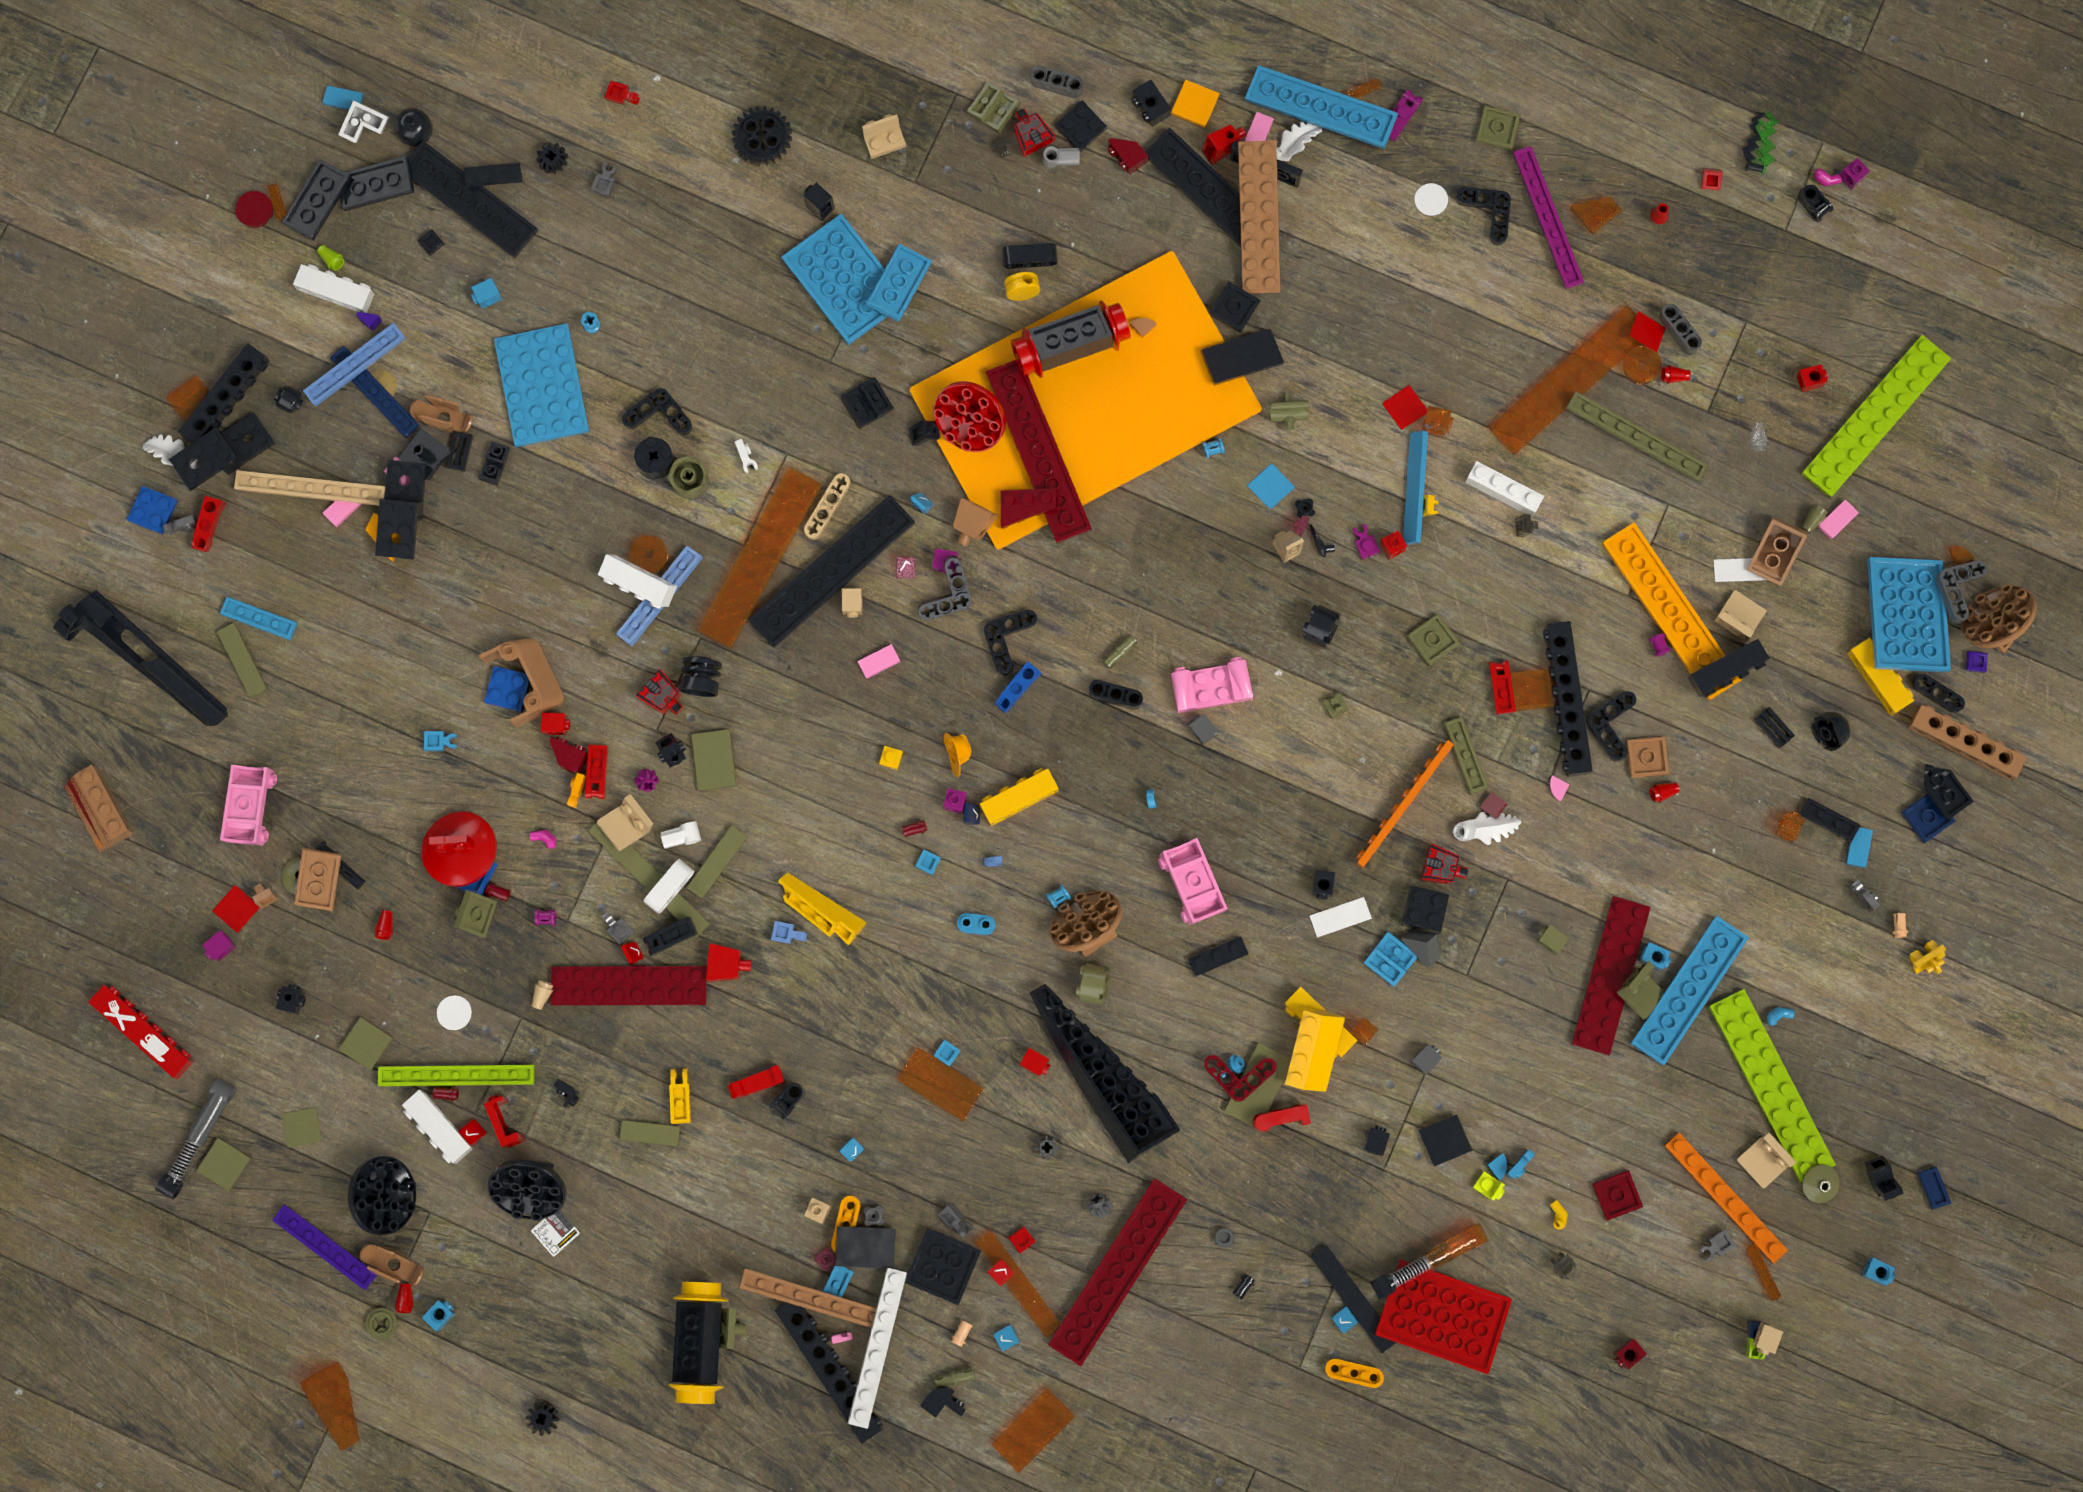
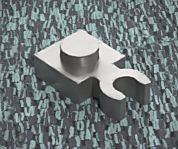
M605 162L602 165L603 174L597 173L591 192L610 198L616 182L611 177L617 173V167L614 165L611 171H607L608 164Z
M193 515L175 520L174 523L162 526L164 533H167V535L174 534L177 531L187 533L194 530L198 520Z
M1859 880L1850 885V888L1858 895L1859 900L1869 912L1874 911L1880 906L1878 897L1873 892L1866 891Z
M1726 1229L1708 1240L1711 1244L1710 1246L1701 1247L1699 1252L1702 1253L1707 1250L1709 1257L1704 1260L1711 1261L1715 1253L1721 1257L1737 1245Z

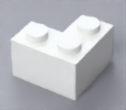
M353 101L338 135L358 143L364 127L382 134L389 116L357 101Z

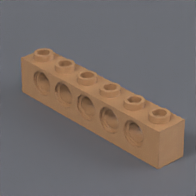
M1921 705L1916 709L1908 729L2011 781L2018 777L2027 757L2022 755L2021 751L2005 747L2003 742L1999 740L1993 741L1987 738L1985 733L1975 732L1970 729L1969 725L1962 722L1957 723L1952 720L1951 716L1935 712V709L1929 705ZM1930 719L1936 722V728H1932L1929 725ZM1947 728H1950V729L1953 730V732H1954V736H1953V737H1950V736L1947 734V732H1946ZM1964 737L1970 738L1971 746L1965 744ZM1982 746H1986L1989 749V754L1982 752ZM2000 754L2006 757V763H2002L1999 760Z

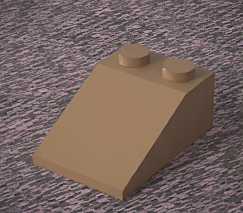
M1773 516L1747 570L1782 586L1808 532Z

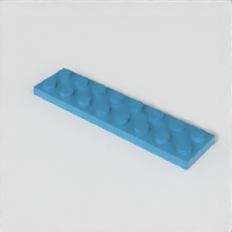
M1259 65L1245 97L1246 102L1383 149L1386 147L1398 117V113Z
M1715 916L1630 1044L1664 1066L1749 937L1720 917Z

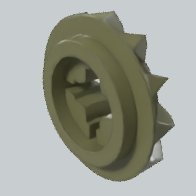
M386 1308L373 1310L366 1320L367 1332L371 1337L378 1340L388 1339L394 1335L398 1327L396 1316ZM376 1318L380 1320L388 1318L385 1322L388 1330L383 1327L377 1330L379 1323Z

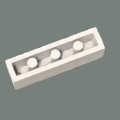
M301 264L293 283L298 291L356 312L367 313L374 297L370 286L364 283L355 284L353 280L347 277L338 278L336 274L327 270L324 273L311 264H308V266Z
M1476 461L1465 482L1532 518L1544 498L1543 495L1478 461Z
M606 554L598 573L599 576L604 578V582L611 585L615 583L619 585L620 590L627 593L631 591L635 593L634 597L643 601L646 599L650 601L651 606L659 609L661 607H669L677 588L676 585L614 554Z
M419 1089L402 1105L405 1108L404 1114L410 1120L414 1119L418 1123L416 1127L422 1134H428L430 1137L429 1142L436 1149L439 1147L442 1150L443 1154L441 1155L448 1163L457 1164L474 1149L459 1134L458 1129L423 1090Z

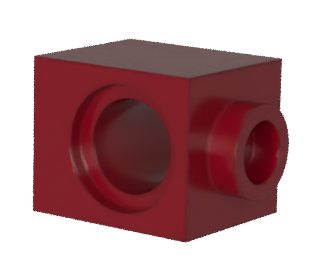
M1631 1338L1613 1353L1616 1356L1615 1362L1621 1368L1625 1367L1626 1369H1630L1647 1355L1634 1338ZM1628 1349L1633 1352V1358L1630 1361H1627L1624 1357V1353Z

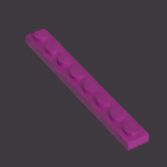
M1529 146L1513 152L1517 167L1565 290L1583 284V277L1532 147Z

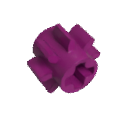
M647 768L638 771V777L634 778L638 790L642 789L645 792L656 789L655 784L659 783L655 770L651 771Z

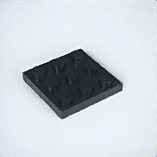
M927 1228L904 1283L959 1306L982 1250Z

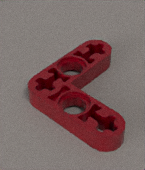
M1209 1055L1204 1061L1206 1071L1236 1102H1242L1275 1073L1277 1068L1276 1062L1273 1059L1264 1058L1239 1080L1218 1056ZM1208 1060H1217L1216 1066L1219 1069L1223 1066L1225 1069L1215 1076L1213 1073L1217 1071L1214 1067L1208 1068ZM1271 1062L1273 1064L1271 1067L1272 1071H1265L1263 1075L1266 1077L1263 1079L1261 1074L1255 1070L1259 1068V1071L1264 1068L1263 1063L1269 1064ZM1223 1073L1230 1074L1231 1082L1223 1084L1220 1081V1076ZM1253 1074L1259 1078V1083L1254 1086L1248 1083V1077ZM1244 1081L1246 1086L1252 1090L1248 1092V1090L1245 1089L1242 1093L1243 1097L1241 1098L1240 1096H1238L1236 1098L1234 1096L1236 1093L1234 1090L1236 1088L1240 1090L1242 1087H1244V1085L1241 1084Z

